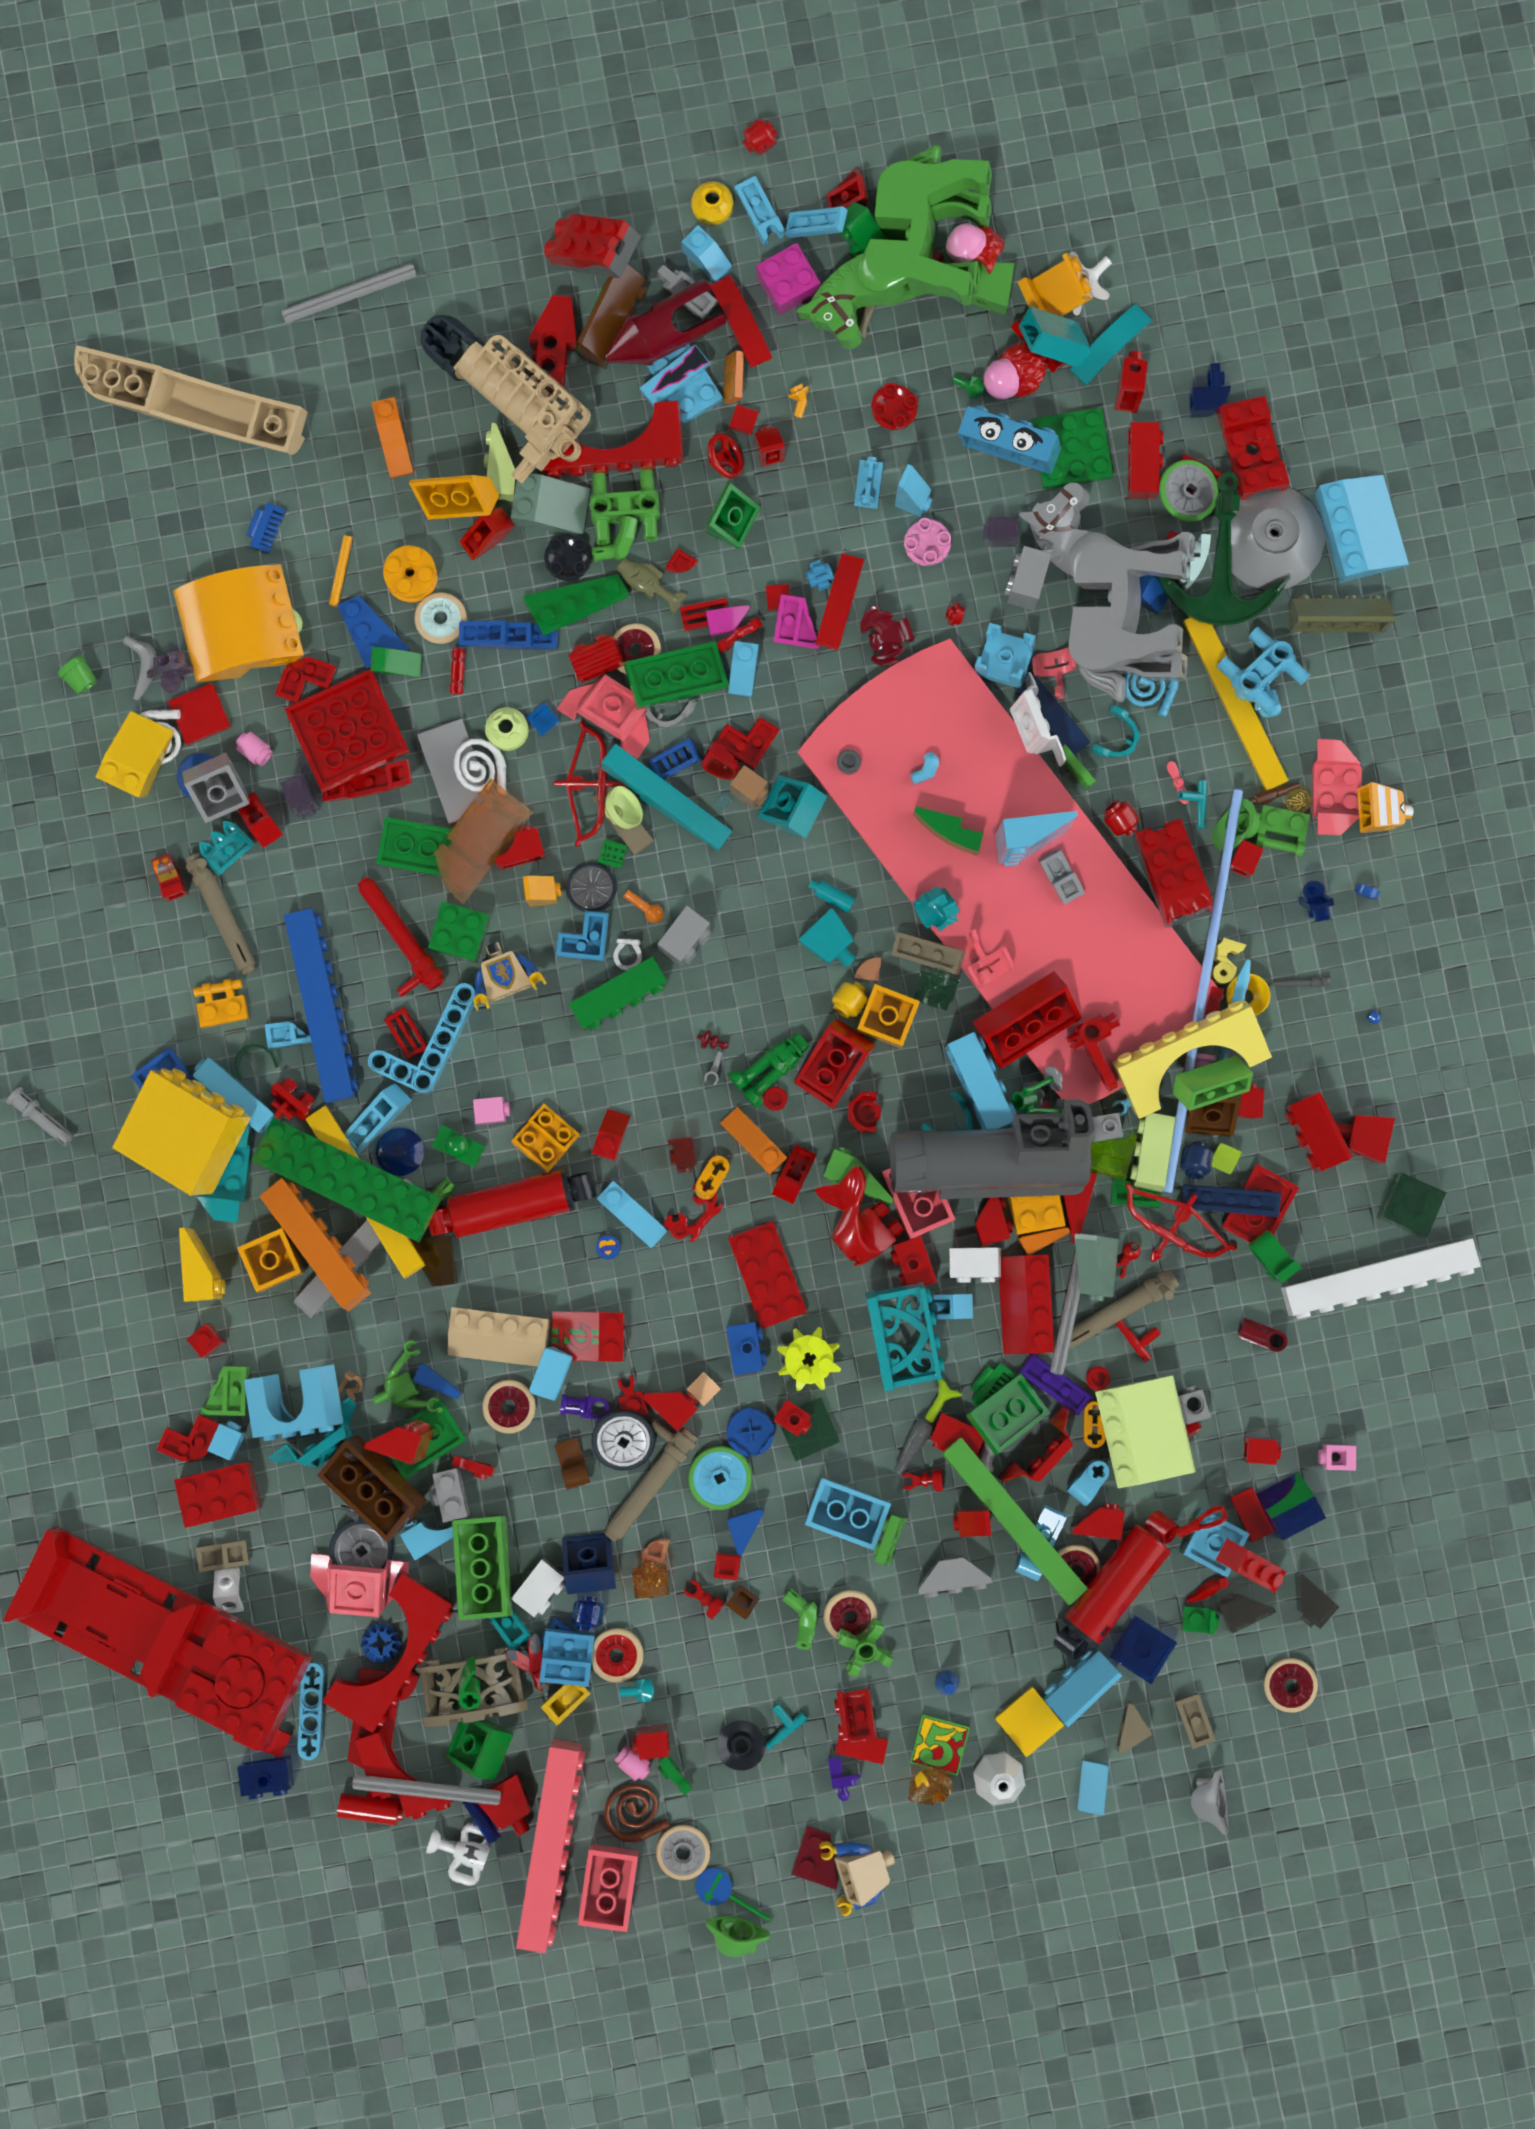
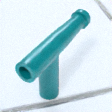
M1199 780L1197 792L1180 790L1178 792V799L1197 802L1196 829H1206L1207 781Z
M780 1703L772 1708L773 1712L785 1726L769 1741H766V1747L769 1751L808 1720L803 1712L792 1719Z

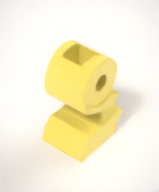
M1227 938L1220 939L1215 948L1213 959L1217 965L1212 968L1210 976L1214 983L1223 985L1234 978L1237 967L1227 958L1228 953L1233 955L1240 953L1246 947L1245 944Z

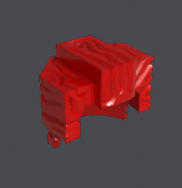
M860 1092L848 1104V1121L858 1132H876V1121H879L881 1118V1107L876 1105L877 1092Z

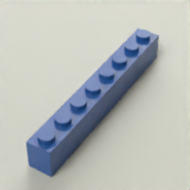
M312 908L284 914L324 1101L327 1104L357 1098L356 1092L359 1091L356 1077L352 1078L350 1069L354 1068L351 1054H347L345 1045L349 1044L346 1030L342 1031L340 1021L344 1020L341 1007L336 1006L335 998H338L336 984H332L330 975L333 974L331 961L326 960L325 951H328L326 938L321 937L319 929L323 928L320 913L316 914V911Z

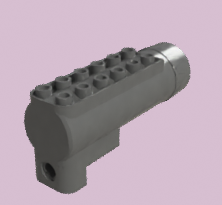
M1064 1100L1062 1113L1013 1115L1012 1128L892 1132L890 1137V1172L893 1192L926 1193L939 1191L940 1199L1080 1194L1089 1183L1091 1174V1146L1094 1134L1091 1108L1083 1100Z

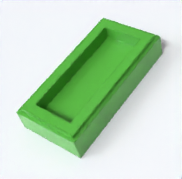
M1066 745L1062 746L1066 758L1064 762L1065 767L1081 786L1088 790L1094 785L1096 780Z

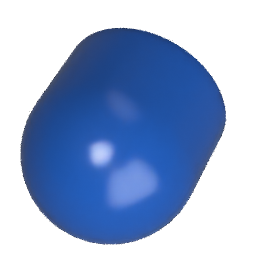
M1372 1010L1366 1020L1377 1024L1381 1020V1015Z

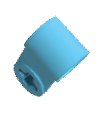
M1100 1459L1090 1460L1072 1480L1066 1491L1084 1506H1087L1108 1478V1466ZM1102 1465V1475L1096 1474L1092 1476L1094 1474L1092 1468Z

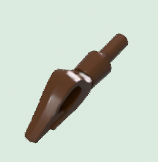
M1297 782L1288 786L1281 785L1256 794L1249 801L1253 804L1266 805L1278 797L1287 795L1289 791L1300 788V784Z

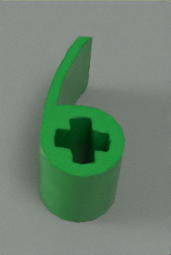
M471 1656L466 1662L458 1682L459 1705L466 1710L475 1709L481 1703L480 1682L477 1678L472 1677L476 1672L475 1656Z

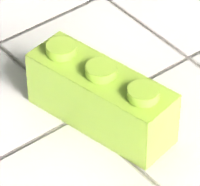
M1151 1113L1143 1119H1139L1137 1133H1141L1140 1142L1135 1143L1133 1154L1137 1156L1136 1165H1132L1130 1179L1134 1180L1133 1187L1162 1192L1165 1188L1176 1117Z

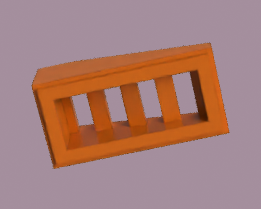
M1064 1227L1022 1236L1017 1240L1025 1255L1028 1256L1070 1234V1230Z

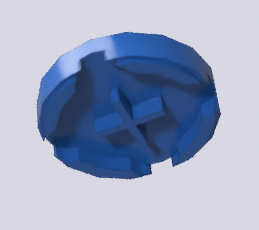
M745 1408L737 1411L731 1417L727 1425L726 1436L729 1445L736 1452L743 1456H756L763 1454L770 1448L774 1440L775 1428L771 1418L765 1412L757 1408Z

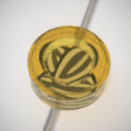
M1302 789L1293 790L1286 798V806L1290 811L1304 813L1311 805L1310 795Z

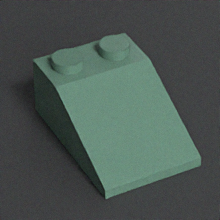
M530 473L523 483H520L518 480L516 481L511 520L515 526L584 536L590 488Z

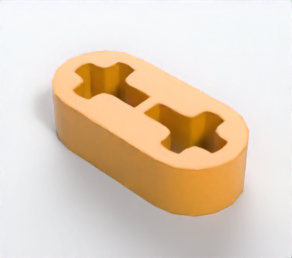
M715 1156L710 1159L695 1185V1193L699 1198L710 1199L715 1195L730 1168L726 1158ZM719 1163L722 1165L721 1170H719L717 1175L715 1176L712 1173L715 1169V1166H717ZM709 1179L712 1181L710 1190L708 1189L705 1192L702 1190V1185H705Z
M1091 1401L1083 1409L1082 1436L1086 1445L1098 1448L1104 1444L1106 1436L1101 1415H1097L1096 1423H1093L1092 1415L1088 1414V1410H1092L1093 1405H1096V1408L1099 1410L1098 1402ZM1093 1426H1096V1433L1101 1436L1100 1439H1096L1095 1444H1092V1440L1088 1439V1434H1092Z

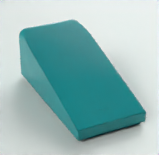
M514 1609L512 1616L489 1618L510 1650L517 1651L529 1641L532 1635L529 1628Z

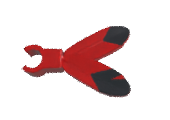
M533 1633L528 1641V1657L516 1650H507L506 1656L512 1664L529 1672L534 1680V1687L539 1691H543L540 1688L539 1682L542 1645L539 1636Z

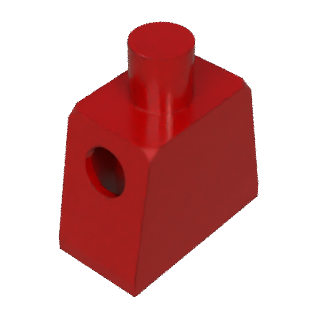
M1130 351L1128 357L1123 360L1119 373L1114 410L1138 412L1145 391L1148 365L1146 360H1142V353L1139 351Z
M1355 1115L1351 1116L1349 1124L1336 1123L1342 1137L1346 1139L1345 1143L1351 1153L1377 1164L1386 1162L1395 1118Z
M517 1771L488 1788L501 1792L499 1805L478 1804L500 1830L512 1825L517 1836H521L531 1829L524 1816L531 1813L533 1808L521 1775Z

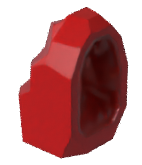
M715 742L710 744L700 764L706 772L725 780L734 779L740 771L739 764L736 762L734 755L729 753L726 747Z

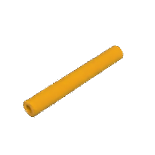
M347 535L343 536L329 605L333 607H338L337 605L339 604L353 540L352 537Z

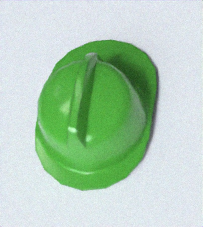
M1242 799L1233 849L1243 839L1253 837L1260 827L1261 814L1255 810L1253 803L1248 799ZM1230 808L1217 822L1212 833V842L1220 851H1223Z

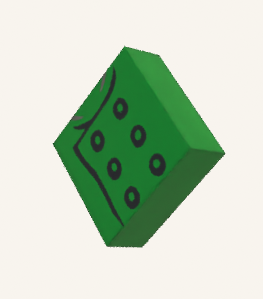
M604 839L598 863L621 870L628 846Z

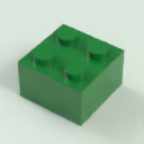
M441 902L428 948L436 953L477 964L491 918L485 913Z

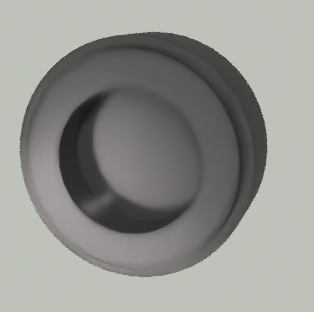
M844 750L839 754L837 767L840 772L852 775L860 768L861 758L856 751Z

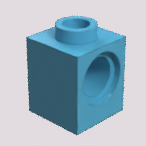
M228 1420L227 1423H220L207 1451L229 1461L233 1460L246 1432L240 1430L242 1426Z

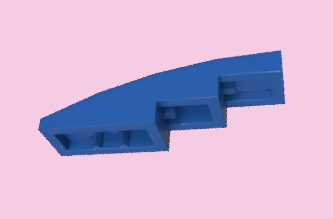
M506 620L459 621V646L495 649L558 650L559 629L543 636L537 624H532L531 622L508 623Z

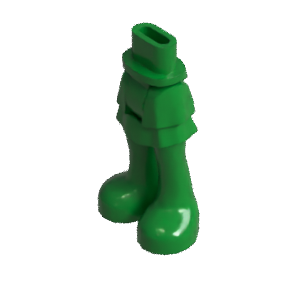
M797 1032L791 1038L787 1037L785 1041L772 1045L771 1049L765 1051V1054L748 1069L742 1072L732 1070L727 1076L741 1092L770 1065L773 1067L762 1079L742 1093L747 1101L757 1109L762 1104L763 1093L783 1075L786 1076L789 1070H793L799 1058L804 1056L803 1052L810 1046Z

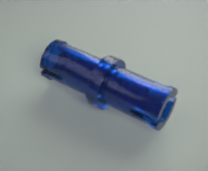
M462 1802L473 1819L472 1824L474 1827H478L487 1844L490 1845L497 1841L501 1834H499L490 1817L480 1805L473 1802Z

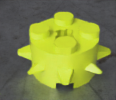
M820 1327L812 1335H803L795 1328L793 1329L794 1340L790 1345L778 1346L777 1348L785 1356L786 1364L778 1373L779 1375L790 1374L796 1379V1391L800 1392L806 1384L813 1383L821 1390H824V1378L830 1372L841 1371V1368L833 1362V1353L840 1345L839 1343L827 1344L822 1339V1328ZM809 1352L810 1355L814 1354L816 1356L812 1366H808V1363L803 1364L802 1360L805 1359V1353Z

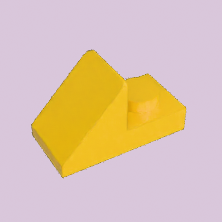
M564 1684L545 1700L541 1708L557 1726L590 1693L584 1686Z

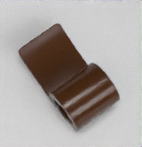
M574 1438L555 1444L554 1447L561 1465L566 1489L570 1490L591 1483L578 1439Z

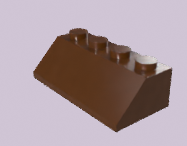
M627 264L621 278L608 277L577 341L580 358L603 369H606L608 364L611 363L607 362L605 354L626 317L637 314V303L639 300L643 301L647 293L645 278Z
M356 1435L342 1443L317 1476L386 1542H389L417 1515L427 1500L377 1452L365 1449L366 1442L359 1435Z

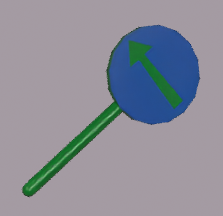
M717 1867L708 1868L698 1876L696 1892L704 1903L720 1905L730 1898L766 1921L771 1920L768 1915L731 1894L732 1881L724 1870Z

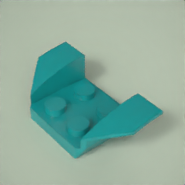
M249 1126L246 1127L213 1194L196 1196L213 1220L238 1223L240 1204H243L246 1200L251 1147L247 1145Z
M349 1397L340 1403L343 1418L342 1427L338 1430L334 1428V1430L327 1432L323 1436L325 1440L318 1445L314 1443L303 1451L305 1455L301 1456L290 1445L285 1444L269 1456V1459L276 1464L297 1461L304 1466L316 1470L331 1459L346 1439L354 1436L349 1423L356 1403Z

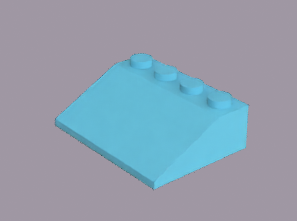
M1383 475L1343 479L1318 487L1314 495L1323 521L1339 583L1409 565Z
M1077 811L1003 819L995 834L998 864H1004L1005 867L1018 866L1019 862L1065 834L1077 818Z

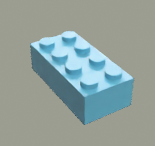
M975 1032L947 1044L944 1049L981 1128L1000 1129L1011 1124L1013 1115H1017L1013 1104L1011 1102L1007 1103L1004 1094L1007 1092L1002 1081H997L994 1072L996 1068L992 1059H987L983 1052L986 1046L981 1036L976 1037Z

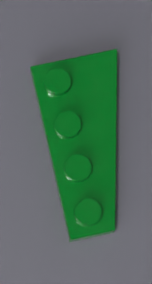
M617 574L522 597L540 632L545 636L628 598L629 594Z

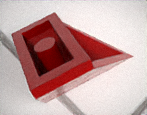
M857 167L833 191L826 194L829 208L843 206L847 209L853 202L867 207V193L863 175Z

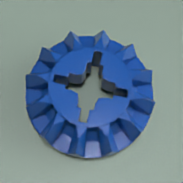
M378 1623L372 1625L362 1636L361 1648L365 1657L372 1662L386 1663L392 1660L400 1650V1636L396 1629L388 1624ZM379 1633L383 1641H391V1643L383 1647V1654H381L378 1646H371V1644L378 1641Z

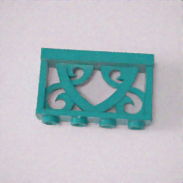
M918 1282L917 1284L892 1289L865 1292L884 1391L933 1380H942L941 1372H944L945 1368L943 1358H938L936 1350L940 1349L941 1346L938 1334L934 1335L932 1326L936 1325L934 1311L929 1312L928 1303L932 1302L930 1288H925L923 1282ZM914 1295L919 1299L918 1308H911L912 1301L906 1304L905 1310L901 1309V1304L905 1297ZM897 1298L896 1307L878 1304V1301ZM922 1313L924 1314L925 1324L917 1318ZM892 1316H894L895 1321L893 1326L889 1328L885 1327L884 1321L890 1320L892 1322ZM900 1319L908 1322L920 1332L917 1341L907 1354L899 1344L885 1342V1338L891 1336L898 1329ZM927 1340L929 1341L930 1351L923 1349ZM898 1350L903 1357L900 1359L897 1354V1357L891 1358L890 1352ZM924 1357L929 1358L931 1365L925 1372L915 1370L911 1364L915 1360L918 1365L924 1366L921 1363V1359ZM906 1367L911 1372L910 1375L892 1378V1375Z

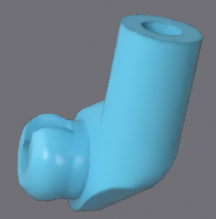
M926 753L924 755L923 768L910 774L914 785L935 776L939 766V758L935 753Z

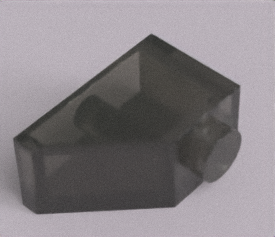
M1297 1572L1295 1574L1297 1610L1302 1614L1300 1619L1310 1628L1315 1625L1321 1629L1338 1610L1339 1606L1304 1574Z
M1233 1592L1219 1598L1220 1602L1216 1603V1607L1227 1630L1232 1634L1276 1613L1275 1608L1268 1604L1238 1593L1234 1595Z

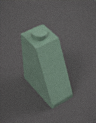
M1075 1234L1080 1294L1089 1295V1300L1104 1301V1297H1113L1119 1239Z

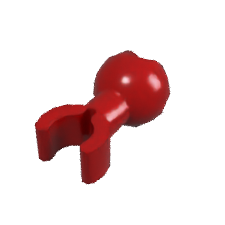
M1127 1242L1123 1245V1255L1116 1264V1267L1122 1265V1273L1119 1275L1121 1279L1126 1275V1267L1129 1262L1140 1257L1141 1248L1136 1242ZM1132 1244L1138 1246L1136 1249L1131 1248Z

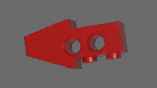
M552 295L529 336L530 346L534 347L532 360L542 369L545 365H553L554 369L547 373L563 387H565L568 351H576L578 346L572 298L569 296ZM548 342L557 343L553 349L545 347ZM549 385L545 387V390L553 395L554 390Z

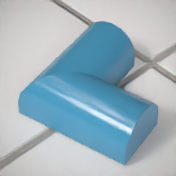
M585 911L582 935L558 932L556 957L604 961L609 913Z

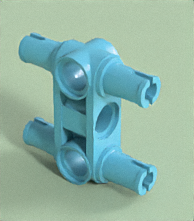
M1256 627L1248 638L1263 653L1246 670H1241L1227 656L1220 661L1216 668L1231 680L1232 687L1235 689V695L1239 699L1251 703L1255 702L1270 716L1279 704L1264 691L1265 687L1281 672L1289 674L1300 686L1311 674L1296 661L1297 658L1293 654L1290 644L1276 639L1272 640L1259 627ZM1276 654L1282 655L1283 658L1277 657ZM1244 683L1249 684L1252 688L1245 687Z

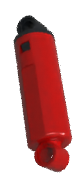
M561 1169L450 1196L447 1198V1206L436 1208L428 1225L431 1236H436L454 1231L455 1236L461 1238L575 1211L574 1202L588 1200L597 1196L591 1172H583L568 1177L566 1169Z
M1159 1510L1152 1513L1147 1519L1145 1529L1140 1525H1135L1087 1586V1590L1075 1601L1061 1619L1067 1627L1057 1634L1054 1646L1071 1661H1077L1084 1655L1088 1648V1643L1097 1648L1170 1555L1171 1551L1165 1545L1172 1542L1178 1534L1176 1529L1179 1528V1525Z

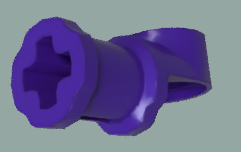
M567 1394L562 1395L560 1416L572 1414L580 1415L581 1418L600 1420L610 1412V1405L603 1398L588 1396L575 1398L568 1397ZM595 1402H602L605 1405L606 1410L603 1415L597 1416L592 1412V1406ZM569 1405H578L579 1408H578V1407H570Z

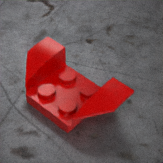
M1062 1405L1048 1420L1062 1435L1059 1439L1054 1437L1046 1445L1045 1448L1048 1451L1042 1457L1038 1455L1029 1464L1031 1469L1027 1473L1011 1461L997 1477L1005 1482L1024 1475L1029 1479L1041 1482L1073 1446L1070 1436L1065 1432L1069 1409Z

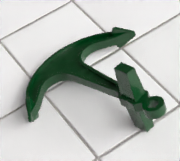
M1232 472L1220 475L1217 481L1218 487L1222 492L1216 496L1213 517H1217L1220 523L1209 590L1200 597H1192L1187 595L1170 578L1156 576L1162 590L1179 611L1200 623L1215 626L1234 625L1258 616L1274 602L1291 579L1287 576L1284 580L1268 587L1251 600L1241 599L1233 591L1231 584V520L1239 511L1240 495L1233 493V490L1238 486V478ZM1226 478L1231 480L1230 486L1225 485L1224 481Z

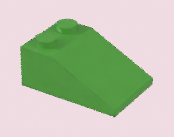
M840 1147L839 1151L833 1150L822 1177L823 1179L839 1184L851 1169L861 1166L866 1178L864 1195L887 1205L892 1204L893 1198L856 1157H853V1151Z

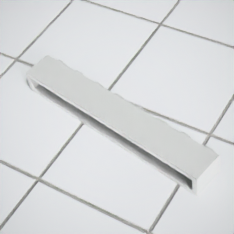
M1470 1238L1281 1287L1288 1316L1296 1315V1319H1302L1311 1316L1310 1311L1319 1309L1320 1313L1334 1310L1333 1305L1342 1303L1343 1307L1358 1304L1357 1299L1366 1297L1367 1301L1381 1298L1380 1293L1389 1291L1390 1295L1404 1292L1405 1286L1413 1285V1289L1427 1286L1428 1280L1436 1279L1437 1282L1450 1280L1451 1274L1459 1273L1460 1276L1475 1273L1474 1268L1481 1267L1474 1240Z

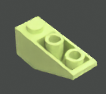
M492 423L491 431H487L486 445H490L489 454L484 456V468H488L487 477L491 478L499 494L498 500L513 501L517 479L511 474L515 468L497 424Z

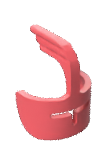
M1069 647L1054 652L1035 654L1032 657L1034 676L1056 677L1057 686L1055 687L1054 695L1058 700L1064 699L1065 690L1062 676L1077 669V664L1070 655ZM1055 659L1058 660V665L1069 662L1068 665L1062 667L1044 669L1045 667L1056 666Z
M976 929L970 931L968 936L980 959L978 962L966 966L978 987L994 981L1013 969V961L1005 946H1002L990 955H985L978 942L979 937ZM996 959H999L997 963L990 966L993 973H990L988 968L982 970L981 972H977L978 969L988 965Z

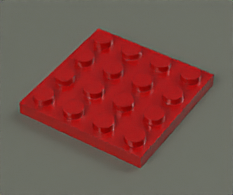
M370 669L284 708L322 793L410 752L376 677Z

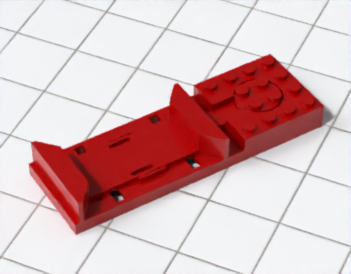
M53 1526L52 1529L46 1530L3 1619L5 1622L19 1621L143 1685L147 1688L148 1696L154 1698L162 1695L175 1702L174 1706L259 1750L270 1747L313 1657L59 1526ZM93 1553L101 1557L94 1571L87 1567ZM169 1592L177 1595L171 1610L163 1606ZM60 1621L68 1625L63 1635L56 1632ZM136 1661L144 1664L140 1674L132 1671Z

